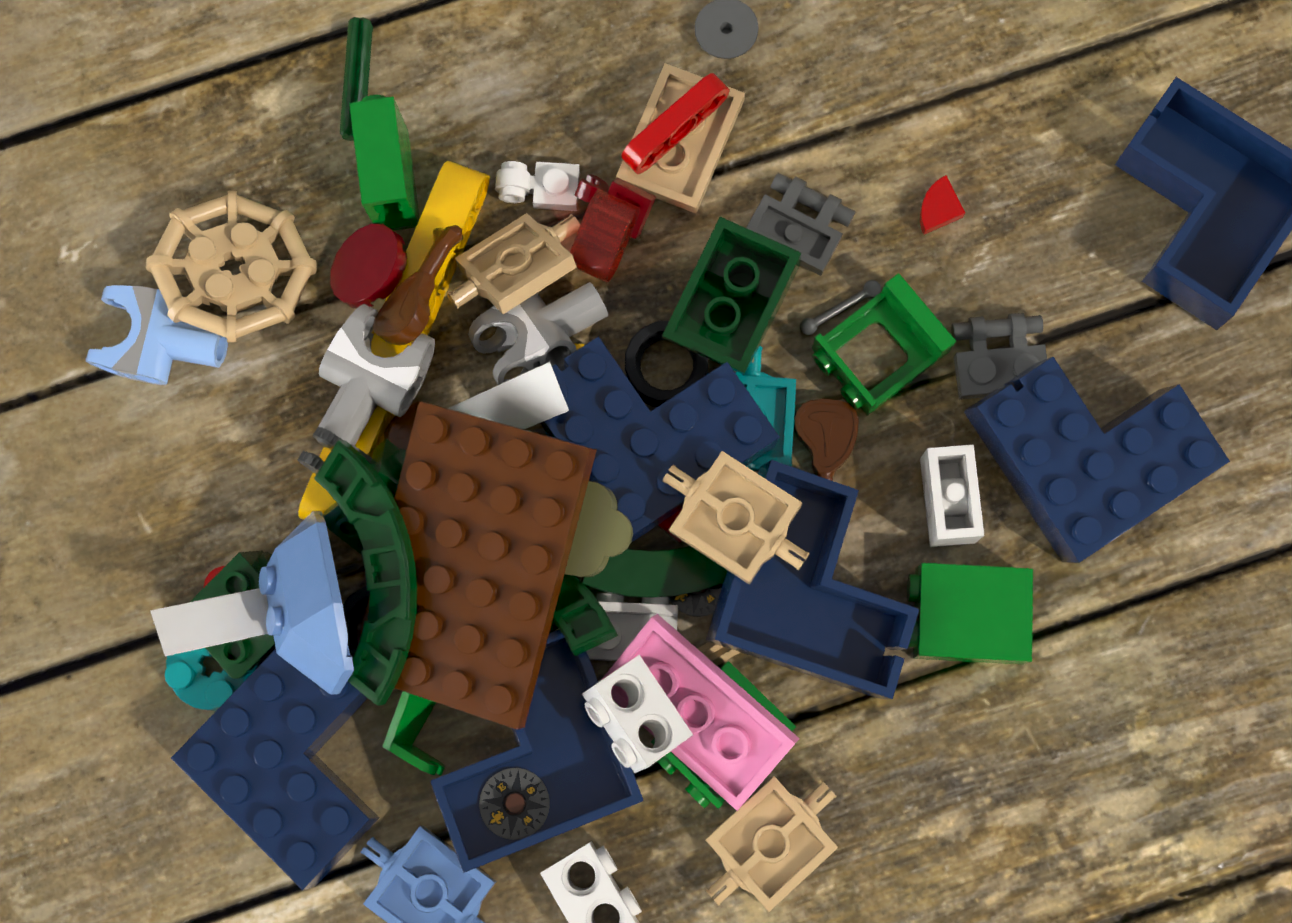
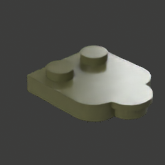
M588 482L565 570L567 575L592 577L599 574L606 567L609 557L622 554L632 541L633 528L630 520L625 514L617 511L615 495L608 487L602 484Z

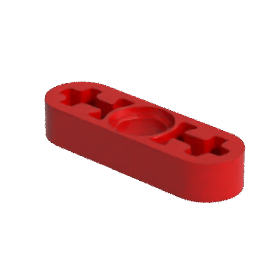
M714 73L708 74L633 138L623 150L621 158L636 174L645 172L717 110L729 95L730 89Z

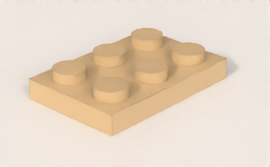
M665 63L633 138L704 77ZM728 87L730 89L729 95L721 106L653 166L641 174H636L623 160L616 178H620L656 196V199L697 214L744 102L745 93Z

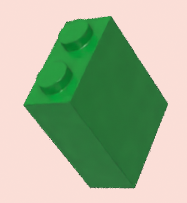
M369 95L359 102L349 103L362 206L373 224H384L393 231L416 228L420 216L409 133L394 96Z
M921 563L915 568V574L908 575L907 600L908 602H915L914 607L919 609L908 648H913V659L1017 665L1032 662L1033 569Z

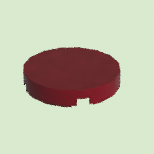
M369 224L357 229L344 241L334 258L330 273V285L334 295L356 309L363 304L372 307L374 305L371 302L378 298L382 300L387 298L401 281L407 264V253L403 251L402 245L405 244L403 238L384 224Z

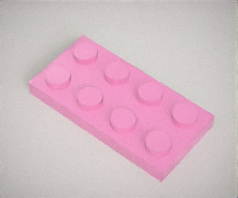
M656 614L650 618L601 680L640 655L693 734V736L671 752L738 811L800 738L661 616ZM613 686L611 690L612 699L622 708H627V693L621 687ZM643 726L648 732H650L654 736L653 732L648 727Z

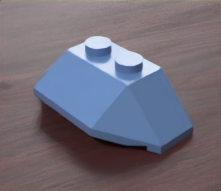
M312 511L275 548L267 566L261 568L259 589L261 594L267 597L266 629L269 635L274 636L276 653L329 694H340L353 673L354 667L348 647L346 621L326 522L322 511Z

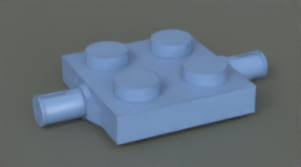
M419 826L406 846L395 853L387 849L374 837L366 843L368 846L363 847L361 854H364L382 868L377 886L363 905L387 923H485L477 916L482 901L497 881L478 867L463 873L455 849L424 826Z

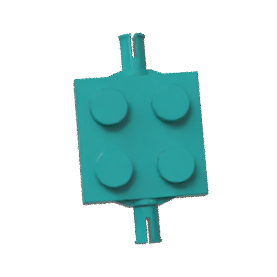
M759 346L754 356V362L750 363L745 375L736 372V375L780 438L773 449L746 466L754 472L759 471L760 466L770 460L791 466L796 379L776 378L761 372L763 350L761 346Z

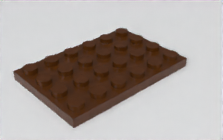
M419 401L394 498L410 537L417 578V613L414 633L406 663L395 689L517 730L525 728L597 449ZM369 596V600H368V604H367V608H366L364 620H363V623H362V627H361V631H360V635H359L357 647H358L359 640H360V637H361V633H362L364 621H367V620H368L370 596Z

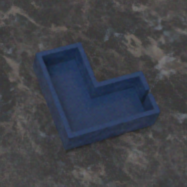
M1175 77L1117 160L1115 166L1189 212L1141 282L1215 330H1218L1235 315L1292 231V149L1178 77Z
M599 336L564 358L565 369L563 371L559 369L557 364L552 366L569 411L540 423L548 436L597 449L589 481L602 484L613 492L617 500V511L625 514L632 524L633 537L631 543L683 509L686 496L667 483L662 482L666 473L669 474V469L672 465H675L678 469L697 480L698 477L709 471L722 451L747 466L773 449L780 438L728 362L650 412Z
M1054 357L1037 362L1005 383L1004 387L996 389L964 410L967 418L1060 560L1067 563H1080L1230 462L1180 384L1157 390L1100 428Z
M770 460L760 466L758 474L802 502L801 508L789 524L786 539L810 554L806 561H803L799 571L782 558L774 555V557L762 565L750 585L727 570L705 641L875 698L893 699L905 658L896 655L883 656L885 648L890 650L908 649L919 609L832 579L859 490Z
M559 629L550 632L548 635L525 728L518 730L511 728L518 747L430 780L463 873L644 801L632 768L625 767L617 759L612 750V743L614 741L604 727H598L591 720L585 709L587 701L582 693L598 683L587 651L575 656ZM522 768L534 773L543 781L549 793L550 808L544 824L534 834L523 839H505L494 834L486 826L480 814L479 800L484 785L493 775L504 769Z
M276 649L171 757L302 891L315 887L380 818L316 755L324 744L368 698L348 681L340 694H329L276 653Z

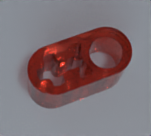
M598 189L586 209L570 250L577 267L576 269L605 283H609L621 262L638 220L640 207Z

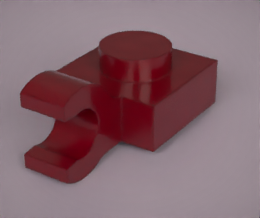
M588 174L586 180H580L574 194L577 198L601 208L597 218L598 221L634 239L641 235L656 199V196L620 178L613 180L609 187L604 180L592 174Z

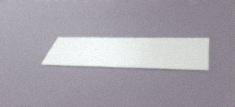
M550 362L449 407L452 410L521 429L529 428L569 411Z
M259 588L150 610L165 656L268 634L266 629L268 602L266 595H262Z

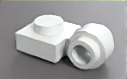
M516 161L503 162L501 169L496 172L495 190L499 193V199L504 202L521 203L525 201V196L533 194L534 209L577 211L578 198L574 194L579 184L580 167L579 164L536 162L535 176H531L527 172V165Z

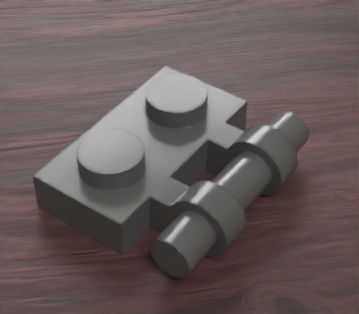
M778 172L770 188L784 195L781 202L765 194L746 228L801 252L800 266L821 276L843 233L829 227L830 223L834 220L848 227L856 211L842 205V199L832 194L826 197L806 187V181L796 176L792 180ZM799 202L819 212L815 220L795 210L794 207Z
M1024 313L1008 314L1006 319L985 320L983 316L970 317L968 322L953 323L951 325L952 337L956 341L969 340L971 350L968 352H957L954 356L959 400L984 398L996 389L1004 387L1005 383L1037 362L1047 359L1045 344L1027 346L1026 334L1043 332V319L1041 315L1025 317ZM1009 336L1010 348L987 350L986 338Z

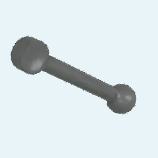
M875 280L867 281L863 290L815 318L808 317L803 319L800 323L801 331L807 335L813 334L817 330L818 325L865 298L873 299L881 292V285Z

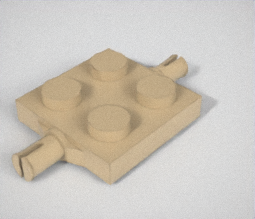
M527 213L455 258L459 270L466 276L468 281L447 292L450 302L458 309L479 295L488 299L502 314L507 313L577 268L573 255L561 245V242L576 232L581 231L580 223L575 216L573 217L570 214L569 217L553 227H548L537 223Z
M722 451L709 471L698 477L697 480L678 469L675 465L671 466L669 474L666 473L662 482L667 483L686 496L682 511L669 529L670 533L749 585L762 565L774 557V555L782 558L797 568L798 571L802 567L803 561L805 562L808 558L809 552L804 551L786 539L789 524L801 508L802 502Z
M773 776L738 811L736 810L705 839L721 857L724 868L727 871L709 889H706V892L712 898L726 885L713 898L718 906L740 886L742 889L752 893L766 910L770 912L838 848L822 830L819 819L816 816L827 804L837 797L830 790L817 802V799L829 789L824 782L803 801L790 794L778 779Z

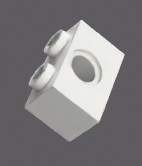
M974 444L927 448L920 458L930 547L975 544L984 537Z

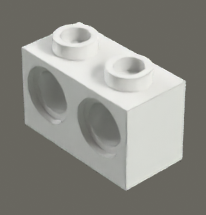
M640 655L582 693L587 701L585 709L589 717L598 727L605 728L614 741L612 743V750L622 765L627 768L631 767L634 773L648 768L693 736ZM613 686L621 687L627 693V708H622L613 701L611 696ZM641 725L648 727L653 732L655 737L653 748H648L641 743L638 735Z
M591 841L540 873L568 923H595L593 918L594 909L604 903L611 904L618 910L620 916L619 923H639L636 915L641 913L642 910L630 889L626 887L620 890L611 874L618 869L604 845L596 849ZM583 861L593 867L595 881L592 886L579 888L572 883L570 869L574 863Z

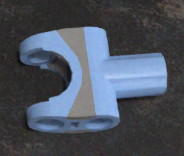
M111 285L104 288L101 300L111 306L127 310L132 319L131 330L127 338L120 344L113 347H103L102 350L89 349L86 362L90 365L131 380L166 385L173 360L217 368L224 362L228 348L227 338L182 321L174 323L167 316L169 310L159 289L124 285Z

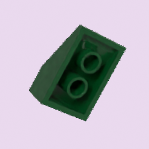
M719 217L662 338L721 365L728 362L734 371L745 375L800 266L802 253Z

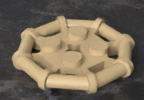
M228 191V195L183 210L175 208L170 212L171 220L153 255L146 259V269L153 274L168 307L167 316L174 323L182 321L225 337L227 342H237L239 337L281 322L289 324L295 318L294 310L310 275L315 274L317 271L316 260L310 258L293 223L295 217L288 210L281 212L237 195V191ZM228 213V223L201 231L195 225ZM238 214L270 226L263 232L257 231L249 223H237ZM183 234H185L192 240L185 259H172ZM280 236L292 260L278 259L271 244ZM228 260L243 263L239 266L240 273L237 275H232L229 270L221 271L220 267H223L225 261ZM173 275H186L193 292L187 297H182ZM279 276H291L281 298H276L271 293L274 282H277ZM209 302L220 306L222 311L227 312V319L197 307L202 303L209 305ZM260 304L267 307V309L237 319V313Z

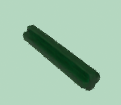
M353 17L348 21L340 134L347 141H354L349 103L359 102L368 96L373 26L371 21L364 17Z

